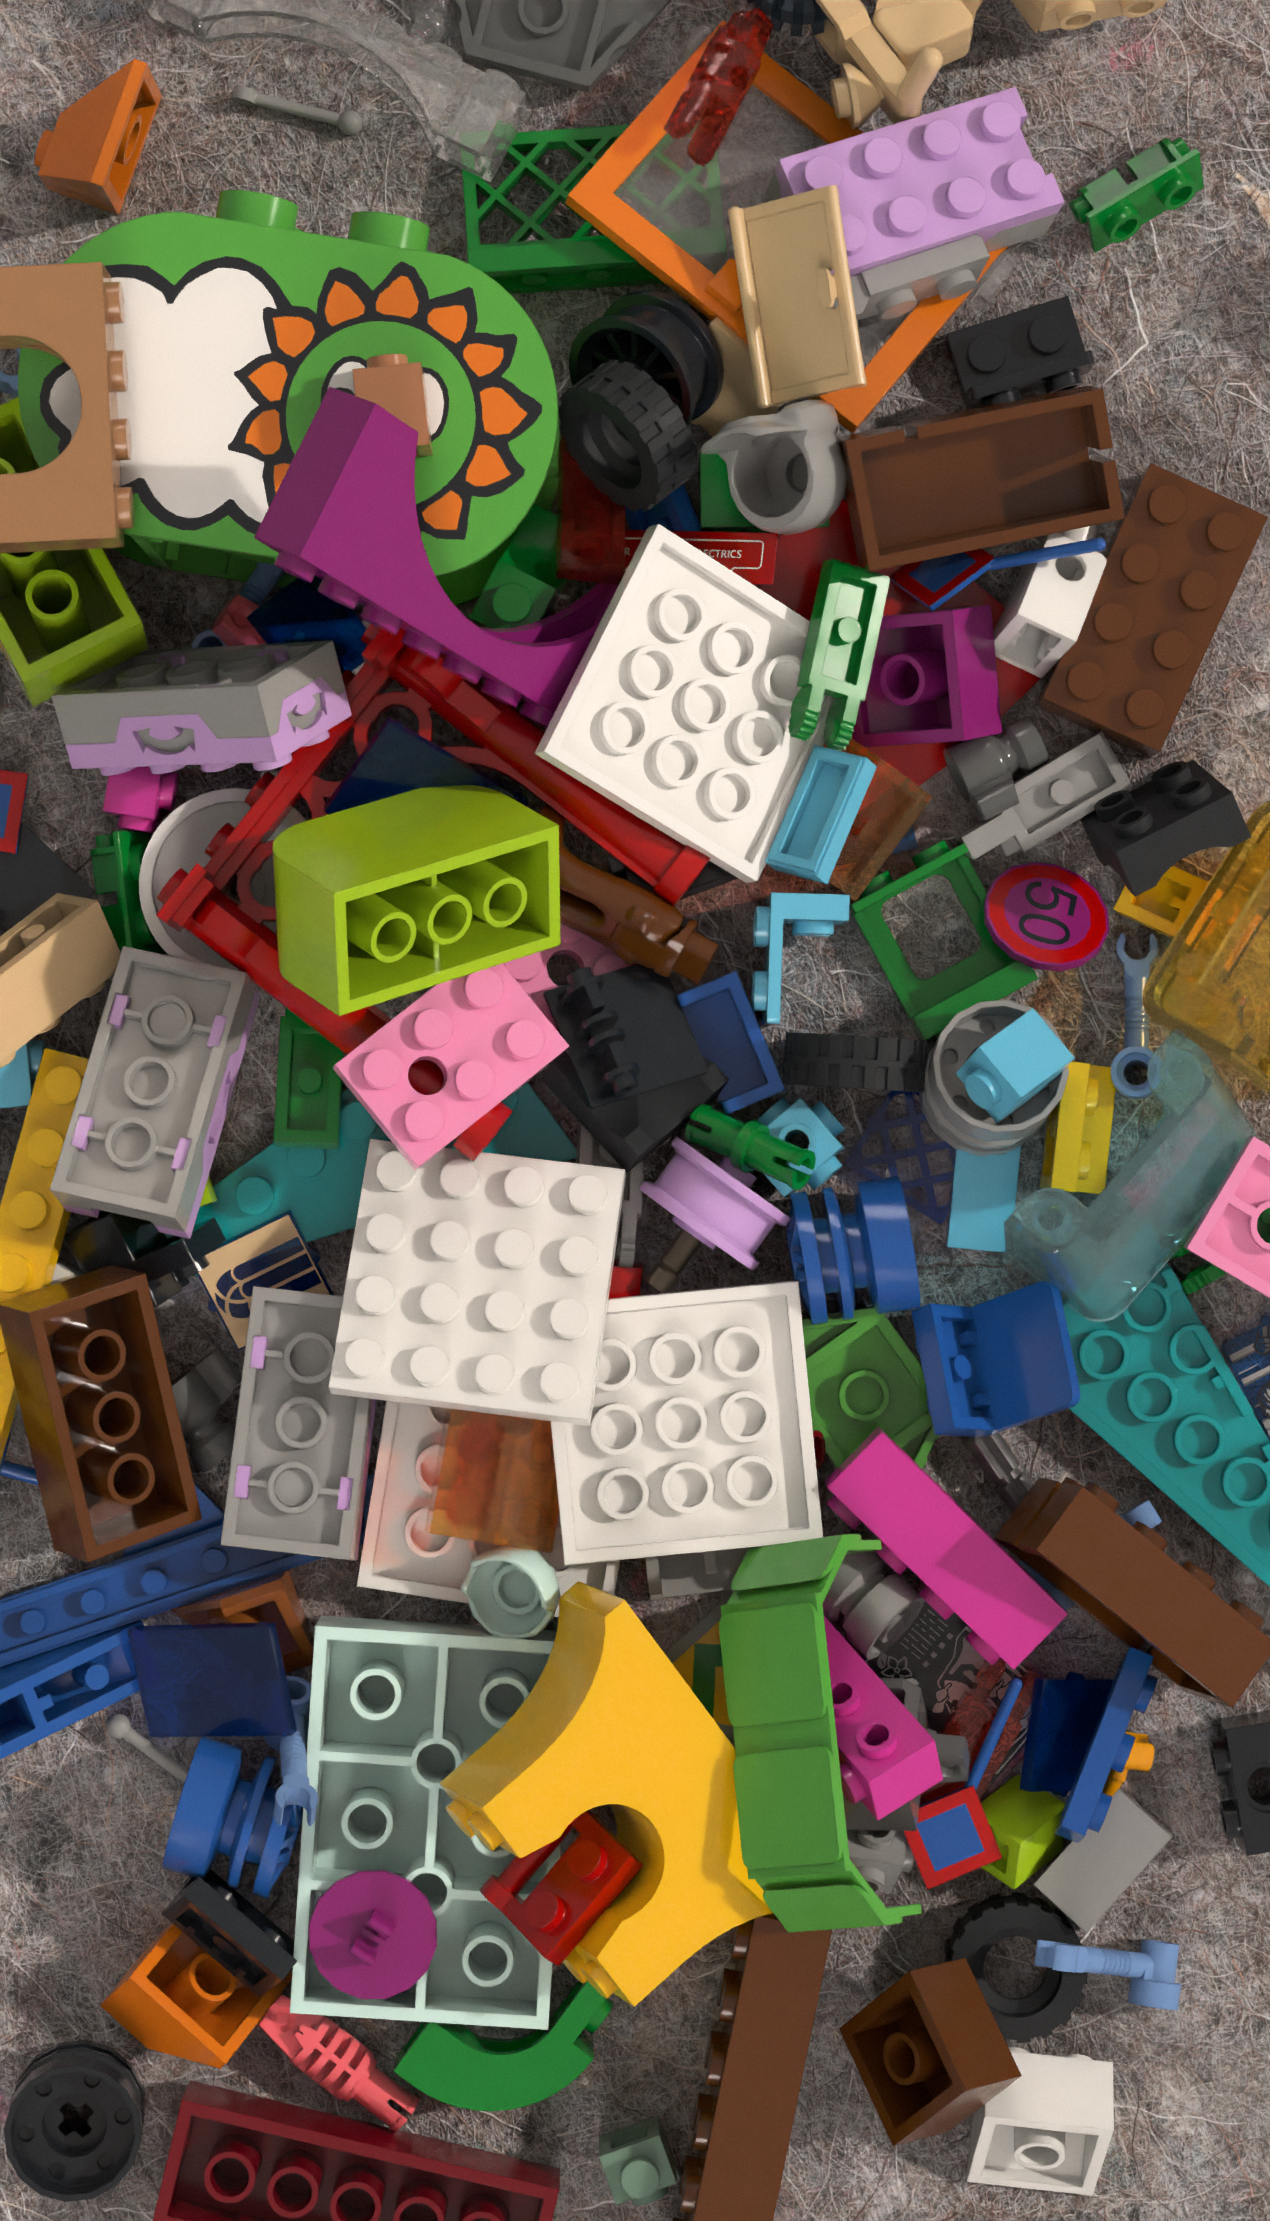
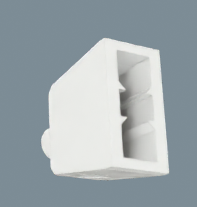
M1092 525L1049 534L1042 539L1035 549L1095 539L1098 535V528ZM1098 552L1023 565L993 632L995 657L1042 679L1076 643L1107 559Z

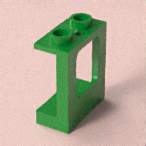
M945 840L929 847L911 858L916 870L895 881L890 872L886 871L856 887L855 890L861 900L849 906L850 913L920 1040H927L943 1031L957 1013L979 1002L1000 1000L1038 979L1032 967L1012 959L993 941L984 923V900L987 892L966 856L969 850L965 843L952 850L949 849ZM933 875H942L950 882L981 941L980 948L975 954L929 979H920L912 972L883 919L881 909L883 904L892 897Z

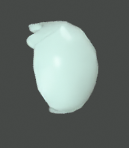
M520 1543L499 1544L484 1551L470 1562L471 1567L461 1586V1591L469 1599V1606L474 1618L489 1634L524 1639L540 1633L552 1620L559 1604L560 1589L554 1567L538 1550Z

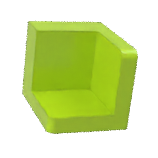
M1022 1775L1014 1776L981 1802L1003 1858L980 1868L1015 1890L1062 1850L1064 1837L1055 1834V1830L1065 1803Z

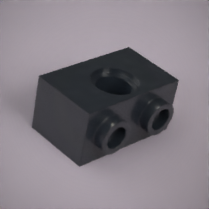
M1270 1710L1216 1719L1219 1737L1209 1739V1749L1216 1777L1225 1776L1229 1800L1220 1801V1814L1227 1840L1236 1838L1237 1845L1246 1856L1270 1852V1792L1263 1796H1254L1249 1794L1247 1788L1249 1777L1255 1770L1262 1767H1270Z

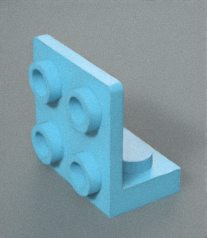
M771 892L766 897V906H756L753 917V947H765L764 971L752 972L751 1008L753 1011H763L762 1024H780L783 923L792 924V936L830 937V935H834V925H843L849 921L850 895Z

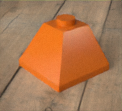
M133 59L60 113L54 131L46 129L43 132L36 149L34 165L40 168L38 176L48 190L119 215L162 97L147 63Z
M171 1922L132 1965L100 2006L146 2048L221 2069L292 1980V1973L289 1971L283 1981L258 1997Z

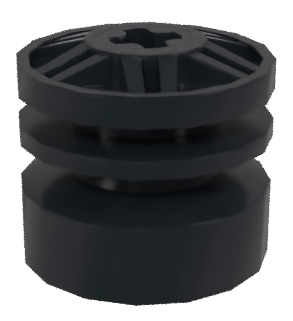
M88 2040L58 2043L33 2058L18 2078L4 2127L6 2154L19 2179L38 2194L64 2202L93 2199L117 2186L134 2165L142 2138L145 2116L143 2085L131 2063L111 2047ZM68 2102L75 2108L82 2107L85 2103L90 2106L86 2122L78 2115L70 2120L65 2117Z

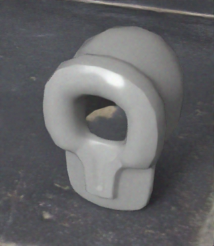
M823 400L796 402L785 406L776 414L748 416L727 422L722 426L718 434L708 440L701 448V454H718L726 462L730 493L738 510L751 524L762 531L789 535L811 530L824 524L840 506L845 494L847 484L846 464L835 436L838 416L834 406Z

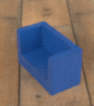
M737 971L677 995V999L685 1013L701 1054L715 1063L729 1078V1081L717 1096L723 1114L727 1115L785 1091Z

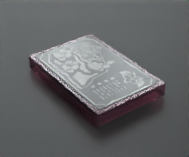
M920 1579L913 1589L919 1593L926 1584ZM925 1601L922 1610L912 1625L885 1652L870 1660L860 1651L857 1653L879 1678H904L921 1688L929 1723L928 1729L936 1731L937 1734L966 1737L970 1753L969 1773L1011 1679L1019 1678L1022 1681V1688L979 1783L991 1795L1070 1703L1073 1697L1028 1657L1014 1670L1002 1658L992 1666L965 1639L972 1629L955 1612L945 1620Z

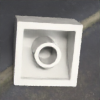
M1008 2047L1022 2076L973 2113L967 2182L1093 2196L1114 2131L1113 2062L1092 2060L1090 2057L1080 2054H1070L1061 2057L1034 2054L1022 2048Z

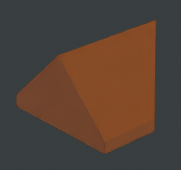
M289 1569L170 1609L253 1669L259 1683L313 1665L314 1641Z

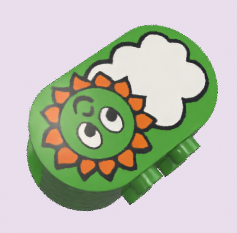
M224 190L219 193L216 217L185 212H163L138 217L100 233L81 246L63 263L102 262L111 275V282H121L123 288L125 318L124 323L113 324L114 349L124 350L127 360L128 390L127 392H117L118 419H128L130 425L131 460H121L120 468L121 487H131L133 491L135 526L131 529H124V547L112 549L128 559L154 568L245 583L256 568L257 562L274 565L273 563L278 552L261 543L254 536L329 386L355 396L352 369L367 368L368 358L384 354H405L408 357V363L421 362L423 368L433 455L415 458L416 511L421 538L429 563L439 584L455 606L463 605L480 597L498 559L506 551L521 522L534 503L550 512L552 511L560 480L562 453L557 390L548 352L539 332L527 313L498 282L460 259L449 255L432 253L427 250L430 227L426 224L395 214L360 211L351 214L347 239L308 233L295 228L298 206L293 202L259 192ZM21 348L18 367L20 414L30 449L39 468L57 458L74 437L81 415V394L72 369L63 361L43 351ZM286 572L283 578L277 581L274 586L276 588L323 595L317 591L322 581L317 576H314L312 582L309 583Z

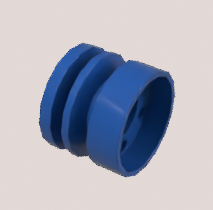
M899 1176L857 1182L854 1192V1212L842 1214L832 1187L822 1188L821 1198L824 1217L812 1219L806 1191L790 1193L789 1217L791 1219L786 1230L788 1252L793 1280L798 1281L799 1295L808 1311L811 1325L828 1322L825 1294L835 1292L842 1319L854 1318L855 1289L865 1287L868 1289L877 1314L920 1307V1289L915 1251Z
M202 1736L193 1756L179 1799L162 1868L190 1877H201L204 1879L217 1854L230 1857L227 1876L228 1888L237 1890L247 1862L259 1865L253 1888V1895L268 1899L273 1885L289 1865L303 1818V1807L299 1805L286 1806L283 1812L282 1825L279 1826L273 1816L277 1788L270 1787L276 1758L267 1755L253 1781L240 1778L243 1760L242 1748Z

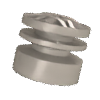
M1008 1000L979 1002L954 1016L940 1033L934 1047L927 1056L924 1093L919 1092L921 1110L934 1133L954 1149L977 1156L1006 1154L1027 1143L1061 1100L1069 1074L1068 1066L1048 1087L1002 1121L996 1123L985 1109L979 1107L971 1100L964 1083L956 1075L957 1071L979 1046L1031 1010V1007ZM1039 1014V1016L1044 1020V1022L1049 1026V1028L1062 1042L1053 1024Z

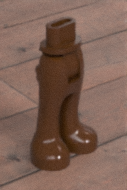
M548 805L543 806L539 814L559 825L560 924L576 930L611 949L615 956L621 958L626 964L639 963L646 968H654L656 974L667 978L674 971L698 985L705 975L719 944L697 933L695 930L698 922L690 919L686 927H683L681 925L683 920L681 912L659 895L638 884L595 868L575 857L563 845L565 818Z

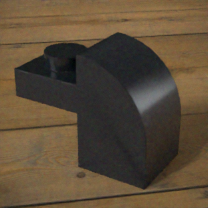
M103 1210L99 1212L98 1218L90 1216L64 1235V1239L83 1274L110 1265L146 1273L153 1307L161 1305L189 1284L188 1277L209 1266L210 1263L205 1255L226 1240L215 1217L195 1225L190 1239L175 1235L166 1238L165 1234L159 1232L151 1221Z

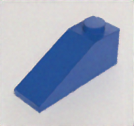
M138 1620L0 1667V1759L164 1679L143 1621Z

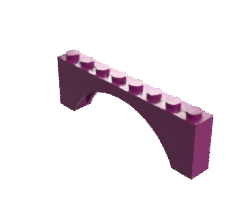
M329 386L254 538L278 552L273 563L278 568L309 583L312 582L314 576L322 579L317 591L324 596L351 609H355L358 602L364 605L360 614L362 619L394 635H397L399 629L402 628L406 631L401 640L403 644L435 660L438 659L440 653L446 655L441 665L444 669L474 684L478 683L480 677L485 679L481 688L482 692L516 708L519 701L524 703L519 714L547 729L621 580L606 575L593 589L572 605L552 616L531 624L497 629L476 626L451 602L439 584L422 542L415 499V458L418 432L376 403Z

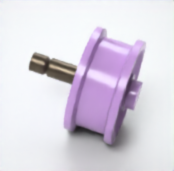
M676 1136L671 1142L676 1153L655 1183L644 1180L639 1187L643 1193L674 1215L672 1221L681 1227L659 1258L660 1263L655 1264L644 1279L662 1293H667L676 1280V1274H680L702 1243L712 1250L718 1246L754 1271L759 1264L754 1257L756 1250L775 1224L786 1226L791 1219L749 1189L757 1179L751 1173H744L735 1169L727 1157H724L717 1166Z

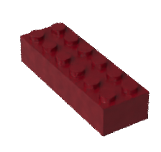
M190 2080L181 2100L153 2221H552L560 2188L561 2168L401 2130L393 2132L389 2127Z

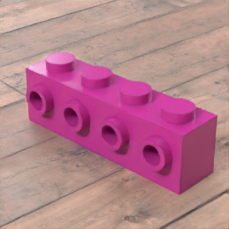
M879 1426L825 1480L827 1488L834 1494L826 1502L827 1505L853 1530L863 1522L881 1540L882 1550H875V1552L899 1575L909 1567L926 1584L919 1592L921 1597L945 1620L955 1612L972 1629L965 1639L992 1666L1002 1658L1014 1670L1068 1615L1064 1607Z
M824 1616L842 1791L850 1803L856 1804L861 1801L879 1821L943 1780L935 1740Z

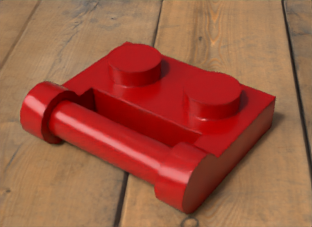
M587 1810L567 1826L560 1838L522 1858L516 1856L499 1877L492 1874L479 1890L490 1903L511 1921L545 1959L560 1966L604 1911L642 1868L643 1864L590 1810ZM575 1828L580 1835L529 1896L523 1900L518 1893L569 1832Z

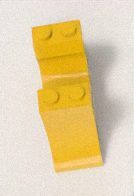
M578 1581L559 1597V1619L554 1644L548 1661L528 1697L497 1733L440 1782V1785L453 1800L446 1807L448 1814L466 1835L472 1838L476 1834L491 1851L500 1846L518 1858H522L560 1838L567 1826L580 1814L594 1807L610 1804L616 1819L617 1838L638 1858L643 1866L563 1961L565 1966L581 1983L584 1984L588 1980L605 1999H608L614 1993L635 2007L683 1962L713 1939L747 1921L773 1914L763 1899V1889L755 1879L748 1880L747 1867L742 1859L733 1771L734 1760L736 1759L734 1746L627 1602L622 1598Z

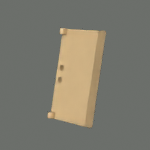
M837 185L814 189L747 208L732 206L728 210L758 408L765 409L844 389L867 386ZM835 300H838V306L835 308Z

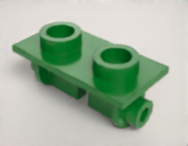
M1181 137L1173 141L1163 138L1157 144L1126 161L1127 169L1135 179L1132 183L1127 185L1118 171L1113 169L1077 190V198L1070 201L1069 206L1074 217L1081 225L1087 222L1091 247L1095 253L1113 242L1118 243L1127 240L1138 231L1141 225L1166 210H1175L1182 207L1193 198L1196 192L1204 188L1200 152L1197 148L1190 151Z
M113 831V834L95 836L96 848L90 850V856L92 857L96 895L117 892L118 904L102 906L101 909L120 952L123 946L166 955V952L149 930L139 897L140 867L152 834L142 831Z

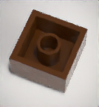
M966 1958L907 1972L839 2028L893 2147L949 2132L1022 2076Z

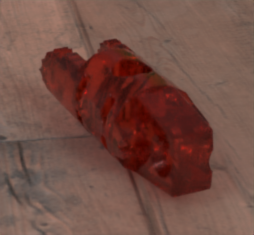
M759 8L751 9V11L742 10L735 12L726 25H721L717 29L664 126V130L673 139H679L690 133L695 128V125L699 123L686 149L688 150V156L697 165L701 164L702 167L705 164H709L713 159L761 68L760 59L774 24Z

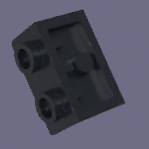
M1068 296L947 333L944 338L966 410L1020 400V394L1043 387L1046 394L1077 388L1083 384L1081 375L1087 374L1095 363L1091 350L1085 351Z
M211 1869L204 1879L201 1877H191L162 1913V1915L258 1997L283 1981L297 1962L293 1957L294 1940L235 1889L228 1888V1883Z

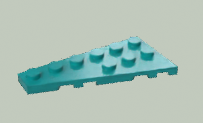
M528 1082L506 1100L501 1101L513 1110V1113L483 1150L484 1153L560 1162L576 1158V1147ZM348 1088L342 1093L340 1149L275 1147L274 1143L213 1186L218 1201L199 1207L194 1226L215 1217L226 1240L211 1252L287 1215L292 1220L303 1244L355 1228L370 1139L391 1140ZM454 1139L444 1148L456 1149L453 1147L456 1140ZM295 1237L250 1260L298 1246L302 1243L299 1237ZM199 1272L195 1274L196 1277L200 1276Z

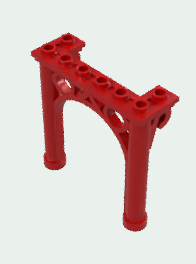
M373 624L368 626L361 638V641L366 644L365 650L361 654L365 664L356 675L349 669L342 674L352 716L329 729L330 737L325 741L311 746L300 747L292 752V761L284 765L276 777L267 771L245 798L244 802L251 809L236 828L227 822L206 847L204 853L211 858L207 865L203 868L196 863L189 873L180 868L168 880L157 897L164 904L156 914L157 917L179 932L183 928L236 969L247 972L255 984L346 1055L392 1019L374 1005L338 1016L284 979L279 971L277 934L263 924L265 921L276 922V907H265L259 904L252 892V881L256 873L262 869L268 859L273 857L274 840L267 842L301 797L307 801L312 813V819L329 815L325 799L343 800L334 811L336 813L367 804L390 785L423 770L449 765L482 767L498 772L524 787L652 887L656 894L673 906L681 899L710 860V857L688 845L681 844L534 754L545 732L526 717L519 714L513 707L482 692L483 684L480 681L474 684L444 669L441 665L446 655L440 653L437 660L432 659L401 642L406 632L402 628L399 629L397 635H394ZM393 680L407 690V692L391 691L383 694ZM395 707L411 711L419 721V734L415 752L395 759H382L376 756L369 748L368 733L371 727L378 722L380 715L386 710ZM433 710L480 748L469 746L431 748L433 723L429 712ZM354 731L353 742L359 758L368 768L377 770V772L365 780L359 771L350 778L338 782L320 779L318 777ZM236 880L240 904H237L226 895ZM419 1060L409 1068L408 1079L410 1085L418 1093L432 1095L442 1089L444 1083L443 1072L436 1063L429 1060ZM500 1102L456 1137L453 1147L474 1162L505 1124L513 1110L503 1102Z

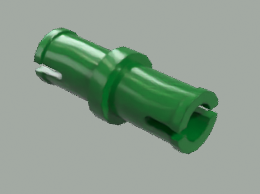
M701 1104L691 1114V1119L711 1127V1131L687 1124L685 1136L689 1143L700 1145L729 1158L731 1165L735 1169L744 1173L756 1170L787 1184L794 1190H800L809 1181L811 1175L790 1167L789 1162L814 1170L816 1157L813 1151L802 1149L771 1135L769 1128L755 1120L743 1123L714 1110L706 1104Z

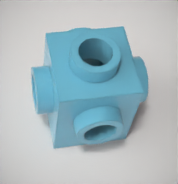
M782 1098L758 1118L757 1122L766 1125L771 1135L786 1142H789L792 1136L797 1133H805L808 1136V1149L813 1151L816 1157L814 1170L803 1165L797 1166L790 1162L789 1166L811 1175L807 1183L813 1190L821 1186L843 1166L836 1156L845 1147L836 1137L845 1128L821 1100L810 1108L802 1098H799L792 1105L785 1098ZM765 1175L783 1197L789 1198L790 1193L797 1191L790 1188L787 1184Z

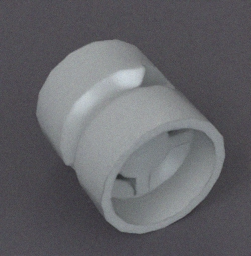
M874 1551L845 1555L823 1602L824 1616L830 1623L843 1620L844 1636L869 1660L885 1652L908 1630L918 1617L925 1602L921 1595L897 1573L884 1576L886 1563Z

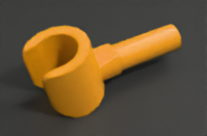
M1125 1732L1135 1737L1132 1750L1122 1773L1110 1770L1102 1793L1113 1796L1120 1789L1122 1783L1125 1782L1128 1770L1150 1771L1155 1749L1153 1744L1148 1743V1735Z

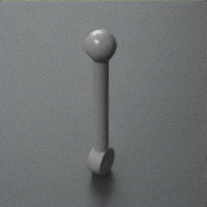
M235 85L233 88L231 100L242 105H257L335 125L346 135L357 134L363 126L362 117L354 110H346L340 114L262 94L245 86Z
M119 1713L108 1718L106 1730L111 1737L126 1739L185 1783L189 1770L131 1728L130 1720L126 1715Z

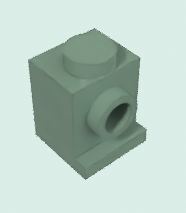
M659 2115L599 2136V2159L616 2205L629 2200L632 2201L634 2206L652 2203L664 2197L669 2192L668 2186L676 2184L677 2179L680 2178V2173Z

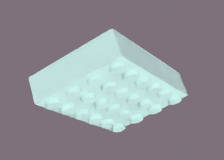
M320 1616L315 1625L307 1742V1777L309 1778V1785L318 1794L316 1818L311 1826L307 1822V1811L303 1808L293 1955L297 1962L292 1970L290 2013L548 2030L553 1963L545 1959L511 1921L490 1903L479 1890L492 1874L499 1877L516 1856L500 1846L491 1851L476 1834L472 1838L466 1835L446 1810V1807L453 1800L440 1785V1782L497 1733L519 1709L535 1686L548 1661L557 1631L542 1630L535 1636L522 1639L491 1635L483 1626ZM561 1843L518 1893L523 1900L529 1896L560 1859ZM359 1870H387L409 1879L427 1896L437 1919V1948L427 1972L410 1989L387 1999H359L337 1990L319 1972L309 1950V1922L319 1898L336 1880Z

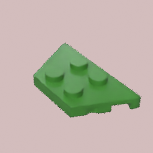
M874 1306L856 1308L854 1318L843 1320L840 1311L827 1313L828 1322L811 1325L809 1316L802 1317L812 1428L823 1434L826 1453L838 1468L879 1426L923 1469L928 1460L927 1456L940 1435H935L932 1418L928 1411V1396L922 1366L885 1314H877Z

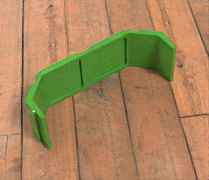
M842 1534L748 1548L732 1580L731 1589L733 1593L727 1605H720L719 1634L727 1713L729 1721L733 1725L736 1753L733 1771L742 1859L747 1867L748 1880L755 1879L764 1891V1901L788 1933L885 1926L903 1923V1916L922 1914L921 1903L884 1906L849 1857L823 1602L845 1555L882 1550L881 1540H861V1534Z

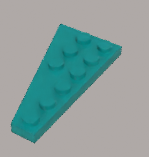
M1138 1216L1062 1302L1080 1388L1079 1402L1074 1407L1068 1409L1270 1587V1441L1205 1325L1201 1323L1182 1290V1285L1152 1238L1153 1235L1144 1219Z

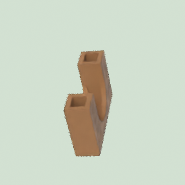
M102 262L0 267V349H34L55 356L72 369L81 394V415L78 428L69 445L57 458L33 471L0 474V553L124 547V529H131L135 526L133 491L131 487H121L120 468L121 460H131L130 425L128 419H118L117 392H127L128 390L127 360L124 350L114 349L113 324L124 323V296L121 282H111V275Z

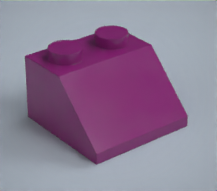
M991 605L883 615L865 701L860 702L856 724L853 728V748L965 741L1002 733Z

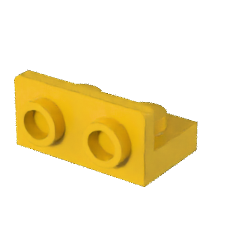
M1071 1062L1068 1065L1069 1074L1063 1096L1047 1117L1040 1188L1101 1194L1105 1190L1116 1089L1111 1081V1067Z

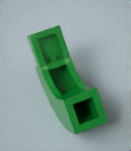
M578 1980L549 2018L548 2030L536 2029L529 2034L512 2039L487 2038L470 2031L461 2024L421 2022L398 2053L393 2072L426 2095L455 2107L475 2111H503L525 2107L559 2092L587 2068L594 2059V2043L583 2036L581 2032L585 2029L593 2034L609 2014L614 2002L609 1998L605 1999L588 1980L584 1984Z

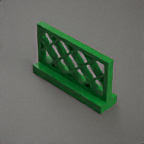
M714 118L679 120L614 194L621 200L623 198L627 199L649 217L647 221L655 227L659 225L665 230L661 231L716 275L726 263V246L722 221ZM630 124L461 136L460 148L468 264L481 270L498 282L509 294L664 283L565 204L569 192ZM702 139L704 157L687 176L662 156L675 141ZM582 147H594V148L588 153V152H587L584 148H582ZM565 149L580 161L560 185L535 166L548 150ZM531 151L526 157L519 153ZM501 153L517 167L495 190L475 173L474 155ZM653 165L678 185L658 208L633 189L636 183ZM526 174L551 194L530 218L505 198ZM704 174L706 191L696 184ZM477 191L487 198L479 209ZM688 193L708 209L709 228L682 229L668 218L667 215ZM560 202L585 222L571 238L555 239L539 226ZM496 207L521 226L508 242L480 244L479 226ZM595 230V231H597L601 236H589V235ZM530 235L537 239L533 241H525Z

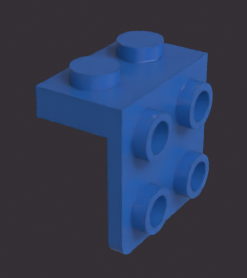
M1040 1281L972 1307L930 1303L911 1310L916 1333L915 1343L921 1359L928 1396L927 1407L932 1418L935 1435L987 1437L1074 1407L1079 1402L1080 1388L1060 1289L1054 1282Z

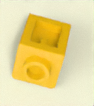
M1172 866L1160 878L1155 887L1136 897L1125 885L1113 909L1120 915L1176 940L1183 947L1196 952L1203 939H1210L1220 925L1223 916V906L1221 904L1224 895L1208 881Z

